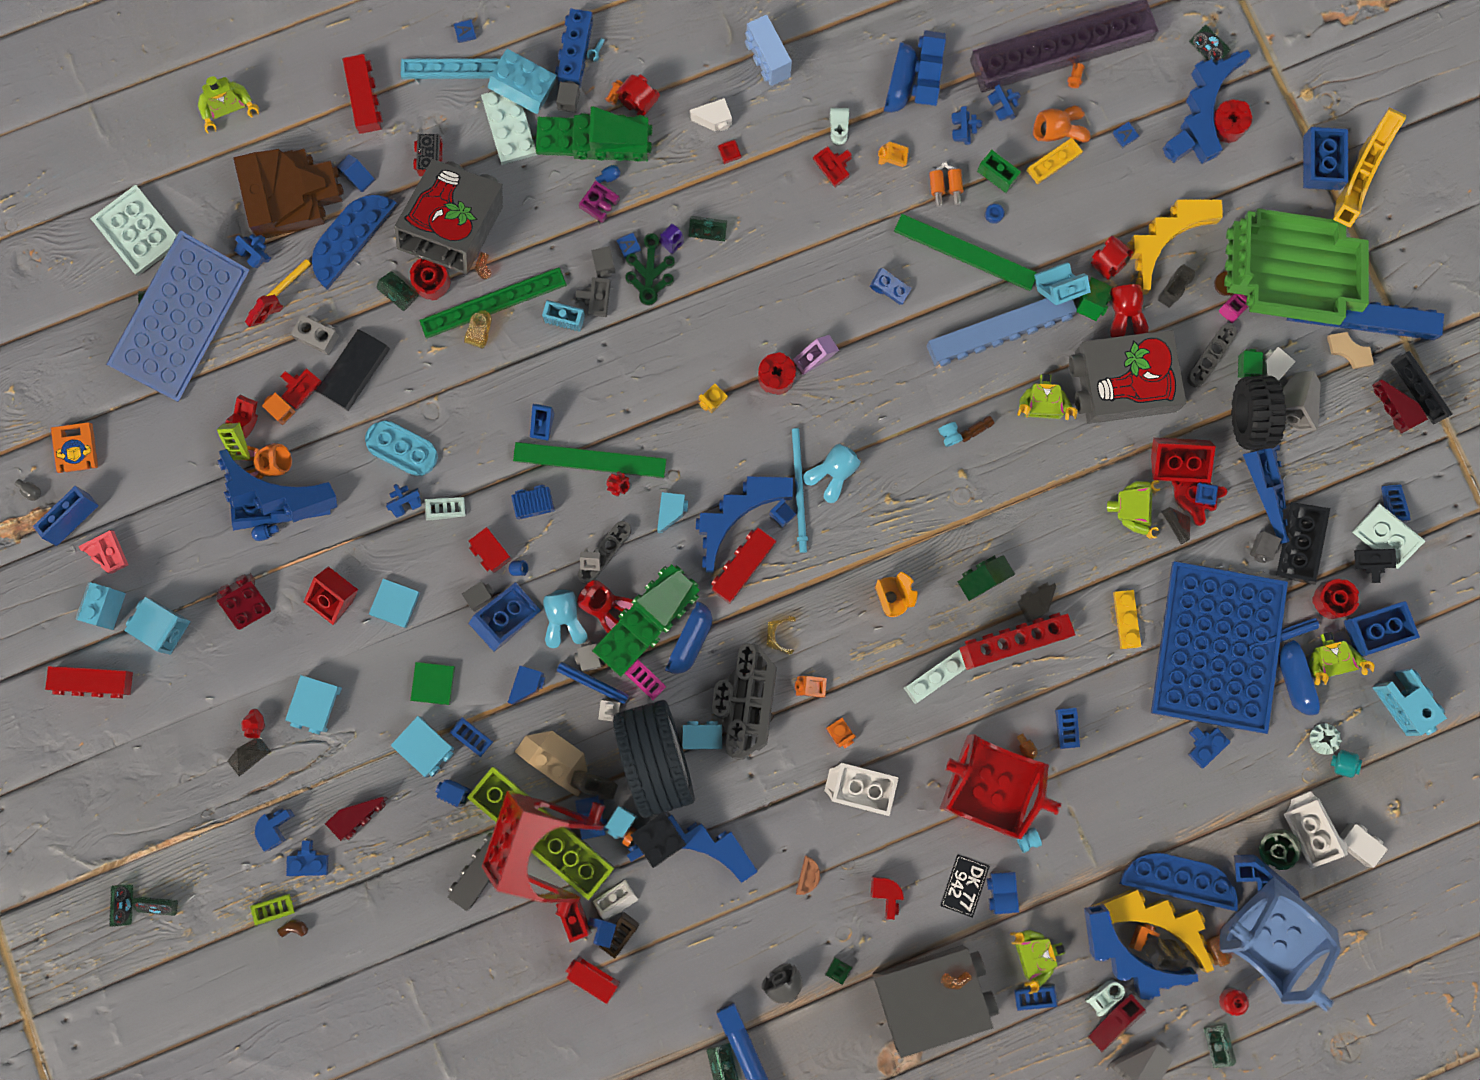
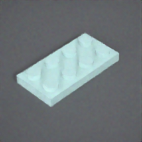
M494 91L482 94L481 97L501 164L535 156L536 149L523 107Z

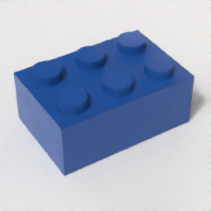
M1311 127L1303 135V188L1341 190L1348 183V129Z
M1406 601L1343 621L1353 648L1361 656L1420 638Z

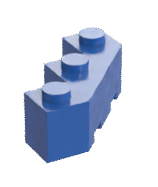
M924 30L923 36L919 37L920 59L919 61L916 60L915 72H918L916 85H913L912 89L915 103L937 106L946 33Z
M1234 855L1237 882L1256 881L1258 893L1275 877L1300 898L1297 889L1256 855Z

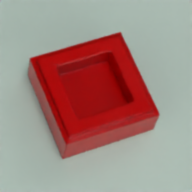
M735 139L718 145V150L724 164L741 159V153Z

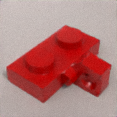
M827 146L813 156L815 163L834 187L850 177V174L845 169L847 167L846 163L852 159V154L848 149L839 155L838 153L834 154Z
M275 294L270 296L263 295L257 299L256 305L249 311L245 323L249 327L263 324L269 314L280 312L283 305L280 304Z
M307 368L300 376L296 374L294 377L285 371L280 377L288 383L286 385L287 391L281 397L298 410L322 381Z

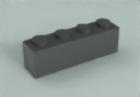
M491 832L483 840L485 843L481 850L478 848L471 857L473 862L470 866L466 865L461 871V879L458 883L455 881L448 890L450 894L447 898L465 911L471 909L490 882L482 868V864L493 834Z

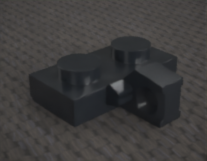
M1395 548L1354 550L1355 569H1366V573H1371L1372 583H1381L1380 573H1385V568H1396Z

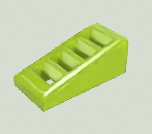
M240 423L222 424L217 428L218 435L233 460H249L251 458Z
M290 894L250 906L255 926L295 913ZM283 900H285L288 911L284 912L281 903ZM274 903L278 904L280 914L276 915ZM268 905L270 906L272 916L268 917L265 907ZM258 908H262L264 919L260 920Z

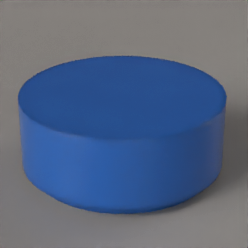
M991 204L985 211L986 220L993 224L999 223L1004 216V209L999 204Z

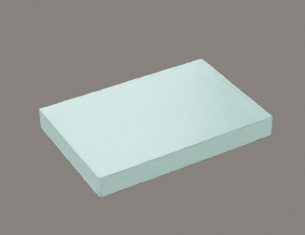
M1380 503L1352 531L1372 549L1395 548L1397 569L1425 542L1421 536Z

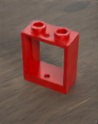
M579 957L577 961L573 959L565 971L568 973L567 980L605 1004H608L620 984L618 980L582 957Z

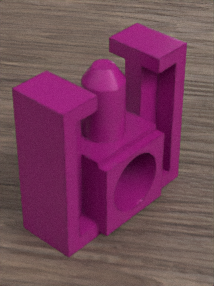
M595 180L580 201L579 208L604 223L607 219V214L601 212L598 208L601 207L605 211H611L612 207L604 201L605 198L615 206L620 201V198ZM593 196L599 197L597 201H590V198Z

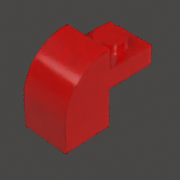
M239 395L236 398L234 414L226 419L225 424L240 423L244 438L246 439L257 422L258 415L255 413L258 402Z
M872 877L870 897L886 899L885 918L895 920V915L899 914V903H896V900H904L901 887L891 879Z

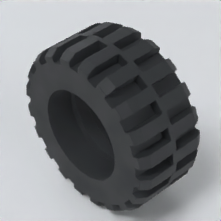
M1248 376L1241 378L1235 385L1231 404L1232 426L1236 436L1235 439L1238 445L1246 450L1275 448L1280 444L1286 427V404L1283 388L1279 380L1273 376Z

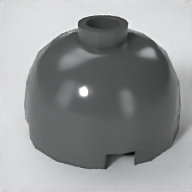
M787 963L771 971L774 975L769 979L766 976L762 982V989L776 1003H791L795 1001L803 986L802 976L795 965L792 967L791 964Z

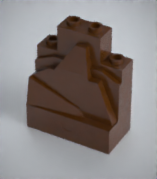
M280 149L233 157L248 225L256 236L263 235L267 239L324 225V217H326L324 206L343 202L341 195L344 194L342 184L338 183L337 178L340 177L338 167H334L331 160L314 164L312 155H308L305 149L282 152Z

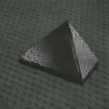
M1171 507L1162 511L1163 516L1180 544L1189 541L1191 517Z
M259 737L238 747L227 762L237 775L241 776L268 755L271 750Z

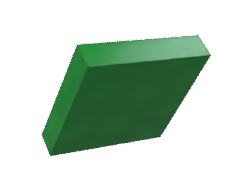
M415 662L410 701L450 705L455 666Z

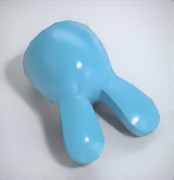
M839 443L831 449L821 465L808 470L803 475V480L805 484L813 486L827 474L832 476L833 479L824 492V499L829 503H834L839 498L843 482L858 469L861 461L852 449Z
M560 589L544 596L543 604L549 621L545 637L546 645L549 648H557L560 645L561 625L563 624L568 626L574 643H585L588 637L582 624L577 619V600L574 592Z

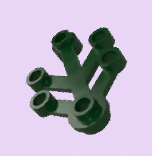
M649 233L644 238V244L647 248L646 268L638 261L635 254L631 253L626 258L627 264L633 266L646 280L644 286L637 279L636 274L630 271L625 275L626 282L632 284L640 292L639 299L642 304L647 306L656 303L658 299L657 294L666 286H671L674 283L673 275L667 273L663 276V280L653 287V280L667 268H672L675 265L674 257L668 255L654 269L655 249L659 246V238L654 233ZM649 241H655L654 245H649L648 243ZM631 257L636 259L634 262L629 261ZM671 259L673 262L672 264H667L666 261ZM633 275L634 279L628 280V276ZM670 277L672 280L671 282H666L665 278ZM647 294L652 295V298L646 299L645 296Z

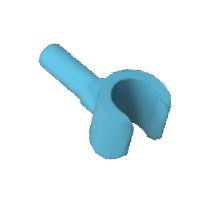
M603 38L600 39L594 49L588 50V59L592 54H596L593 61L597 62L599 60L598 52L605 42Z

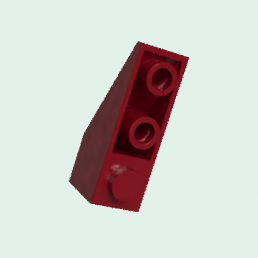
M1381 379L1372 385L1375 395L1381 399L1384 404V410L1390 414L1395 428L1401 434L1428 420L1418 402Z
M380 797L340 809L325 825L340 841H345L346 839L349 841L357 834V828L368 824L372 819L370 816L375 811L377 813L386 806L385 802L388 798Z
M1131 994L1088 1037L1103 1052L1146 1014V1009Z

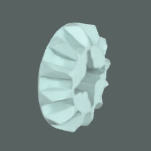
M1328 723L1315 726L1310 733L1312 748L1323 755L1333 754L1339 749L1342 742L1340 732L1335 726ZM1323 734H1325L1326 736H1332L1331 739L1328 740L1329 745L1327 744V742H1319L1324 738Z

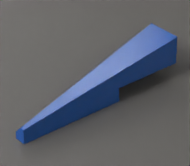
M1277 445L1272 449H1259L1245 453L1243 457L1276 537L1281 538L1280 544L1289 542V538H1287L1285 530L1288 522L1286 519H1283V509L1286 508L1284 484L1279 472L1282 464L1281 461H1277V451L1280 450V446Z
M230 502L233 531L257 527L263 524L270 525L292 521L290 516H286L284 509L263 515L261 509L257 510L254 502L234 508ZM328 510L308 518L330 515L331 512Z

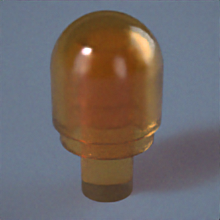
M1024 733L1017 736L1021 744L1019 745V750L1022 755L1035 759L1038 755L1035 744L1031 740H1027Z

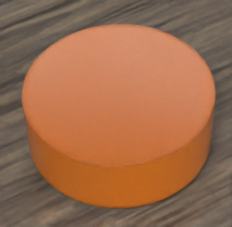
M631 827L622 844L629 847L633 841L631 834L638 829Z

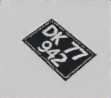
M957 854L940 906L973 918L990 866Z

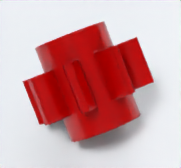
M619 471L616 475L611 474L606 482L607 490L615 496H619L620 493L625 495L630 487L629 477H626L624 473Z

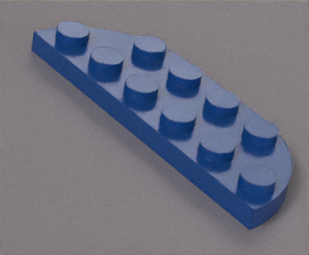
M380 195L358 198L341 212L320 237L313 250L312 266L317 279L327 290L398 206L396 201Z
M1150 853L1138 857L1126 867L1119 882L1121 885L1232 911H1237L1238 909L1235 888L1220 869L1210 864L1168 854Z

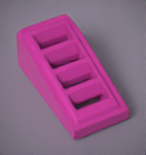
M1234 294L1219 309V313L1230 323H1233L1249 307L1246 305L1247 297Z
M639 660L625 672V675L653 701L666 688ZM639 667L642 668L635 677L632 676ZM646 672L648 675L639 682L638 679ZM652 678L653 681L645 688V683ZM656 683L659 684L657 689L651 694L649 692Z

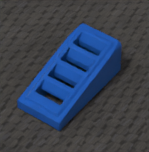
M1401 484L1382 486L1384 507L1394 515L1396 512H1400V516L1396 517L1402 522L1410 521V513ZM1396 490L1397 494L1389 495L1388 491ZM1390 498H1398V501L1391 502ZM1393 505H1399V508L1393 509Z
M1077 708L1055 710L1060 749L1080 747ZM1062 715H1071V718L1063 719ZM1072 722V726L1063 727V723ZM1073 730V734L1064 735L1063 731ZM1074 738V742L1064 743V739Z
M463 717L450 730L454 737L480 757L493 743L492 740ZM465 724L467 727L459 735L457 732ZM471 729L473 732L465 740L463 737ZM476 734H478L479 737L471 745L470 741L474 738ZM482 739H484V744L479 748V750L476 749V746L480 743Z
M1055 984L1040 986L1038 992H1041L1043 1002H1039L1038 992L1033 993L1035 1003L1032 1004L1030 994H1028L1031 991V987L1014 990L1017 1011L1058 1006ZM1048 991L1050 992L1051 1001H1047L1046 992ZM1021 994H1025L1027 1003L1023 1005Z

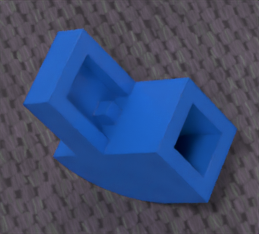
M282 808L273 814V818L271 814H264L257 821L255 837L263 852L270 851L286 841L278 827L295 816L291 809L284 810Z

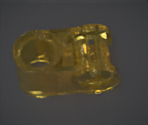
M482 310L472 315L465 335V343L481 349L485 347L492 322L489 312Z

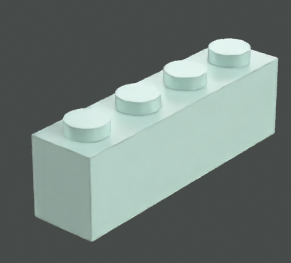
M957 650L904 687V690L914 704L966 669L960 650Z

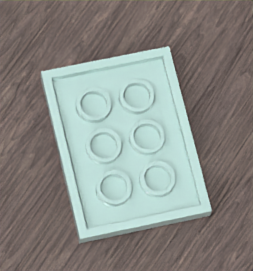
M134 185L90 218L137 277L167 254L177 236L137 185Z

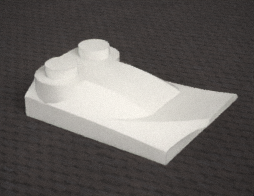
M841 763L834 768H830L824 791L829 795L832 802L890 816L899 777Z
M1311 791L1291 799L1290 806L1286 813H1284V816L1293 834L1300 841L1301 850L1310 869L1348 855L1347 843L1339 837L1321 801Z

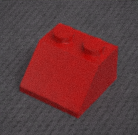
M328 566L313 578L304 603L334 625L352 604L358 589Z

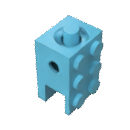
M1413 669L1394 672L1405 687V690L1402 692L1398 690L1393 681L1378 683L1372 687L1406 736H1422L1425 733L1430 735L1437 730L1436 725L1447 719L1444 715L1443 707L1435 702L1432 698L1431 690L1423 685L1420 681L1421 676Z

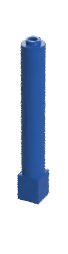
M735 1002L717 1010L716 1014L746 1080H769Z

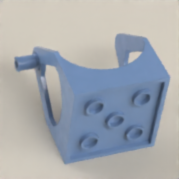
M1273 877L1220 929V951L1223 953L1233 952L1249 962L1271 984L1283 1004H1306L1314 1001L1324 1011H1328L1327 1006L1331 1008L1334 1001L1322 993L1321 990L1341 951L1338 929L1278 879ZM1330 952L1316 980L1306 990L1291 992L1292 987L1302 973L1315 960Z

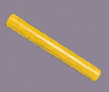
M305 259L266 296L275 294L277 297L311 263Z

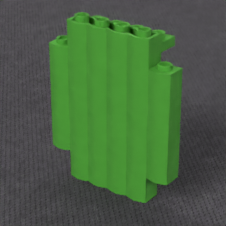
M1257 208L1256 212L1248 211L1244 218H1241L1240 221H1234L1231 228L1227 229L1226 239L1229 240V243L1225 250V254L1228 255L1225 270H1227L1228 275L1225 277L1224 286H1227V293L1247 295L1246 305L1249 306V312L1341 325L1346 318V310L1363 312L1369 305V240L1346 237V225L1333 219Z

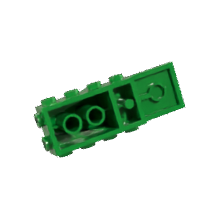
M591 106L590 115L581 113L574 115V118L538 117L536 155L574 156V159L648 161V153L652 151V142H649V136H652V124H649L648 117L642 115L634 117L616 115Z
M672 564L668 568L664 566L658 573L660 577L655 582L651 580L645 587L647 591L642 596L638 594L632 601V607L629 610L625 608L618 616L620 618L619 622L592 650L595 655L620 677L624 675L649 646L653 648L661 640L659 635L662 632L667 633L673 627L671 622L676 617L680 619L686 612L684 608L689 603L693 605L699 598L697 595L700 591L698 589L699 585L692 578L687 579L683 575L685 572L676 565L674 567Z

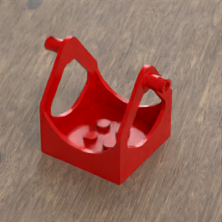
M972 734L966 737L958 761L952 758L948 760L945 770L953 772L940 809L1008 837L1021 839L1040 810L1044 809L1057 815L1059 812L1058 807L1061 808V802L1049 799L1046 795L1049 764L1008 751ZM1039 781L1038 795L1034 806L1024 820L1030 799Z
M507 791L482 864V868L495 890L539 902L559 903L556 915L568 918L572 903H578L580 897L575 893L527 874L529 856L536 843L545 834L556 828L564 826L568 828L603 830L605 825L600 819L605 806L593 802L589 817L548 801ZM547 807L577 820L555 818L540 811L538 808ZM530 883L555 894H536Z

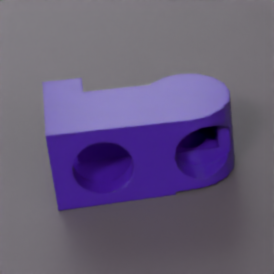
M672 223L660 234L659 243L672 255L684 244L682 232Z

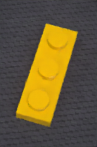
M1070 138L1029 166L1026 171L1038 185L1079 157L1083 151L1074 139Z
M1134 590L1113 592L1120 650L1140 648L1141 640Z

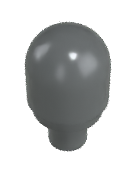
M21 479L15 482V485L20 488L19 492L28 500L35 501L40 498L41 491L33 483H25Z

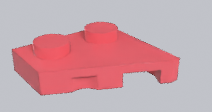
M112 530L78 546L81 551L91 556L95 563H99L101 568L107 573L112 574L128 566L117 536Z

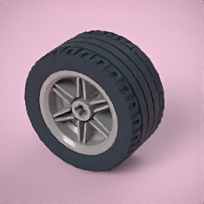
M659 700L635 707V709L632 708L616 713L613 716L616 741L628 785L640 815L647 818L671 811L673 808L678 809L683 807V805L693 804L695 797L688 766L667 702Z

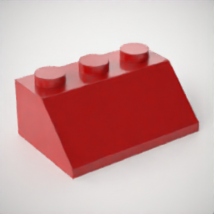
M1153 437L1151 451L1153 480L1211 483L1216 446L1210 440Z

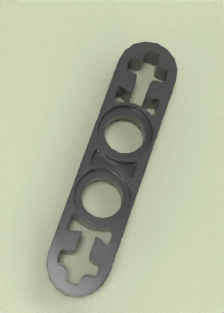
M1225 324L1217 331L1188 374L1187 381L1191 386H1201L1216 367L1236 337L1237 330L1233 325ZM1229 330V336L1224 341L1221 340L1225 334L1224 331ZM1213 344H1219L1222 347V351L1220 353L1215 352L1212 349ZM1203 359L1211 360V367H1205L1202 364ZM1200 370L1203 371V373L1199 377L1200 380H1198L1197 382L1194 381V376L1197 375L1200 372Z
M617 522L596 548L599 550L600 555L604 557V562L600 565V571L595 572L592 570L590 572L591 578L584 580L582 579L584 577L582 572H588L589 570L579 569L578 578L582 583L588 584L590 581L595 580L631 534V527L627 522ZM619 526L622 528L626 526L627 533H621L619 539L622 540L620 542L615 537L611 536L613 533L616 536L618 535ZM608 540L615 541V549L607 550L605 548L606 542Z

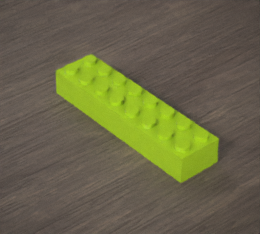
M492 767L467 798L492 820L497 822L507 791L531 796L498 768ZM544 807L538 808L540 811L555 817ZM564 826L545 834L531 851L587 900L591 899L615 869L611 863L568 827Z

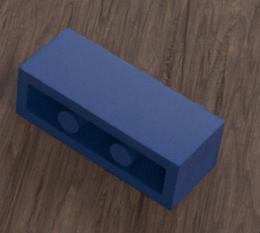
M74 486L33 527L42 539L58 546L99 505L90 494Z

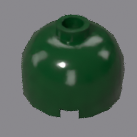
M1274 829L1268 832L1261 840L1259 845L1260 857L1268 866L1270 864L1276 867L1275 869L1288 870L1294 867L1300 858V841L1290 831Z

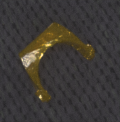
M789 616L788 619L768 622L767 646L786 654L794 653V650L785 649L777 643L775 631L784 622H796V618Z

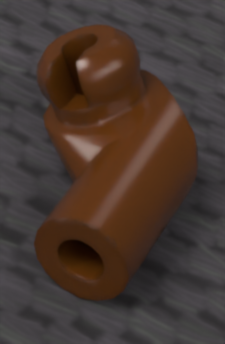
M291 920L278 928L277 932L282 938L290 932L298 933L299 936H305L308 933V928L302 921Z

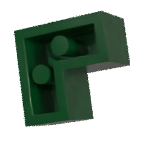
M994 555L977 564L975 571L971 568L962 574L963 578L957 582L968 601L1006 581L1014 576L1015 573L1004 555L998 558Z

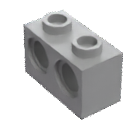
M301 315L291 333L292 337L329 355L339 337L335 331L336 328L327 323L322 325L318 323V319L310 315L308 317ZM311 326V330L308 333H304V329ZM324 334H328V338L325 341H321V337Z

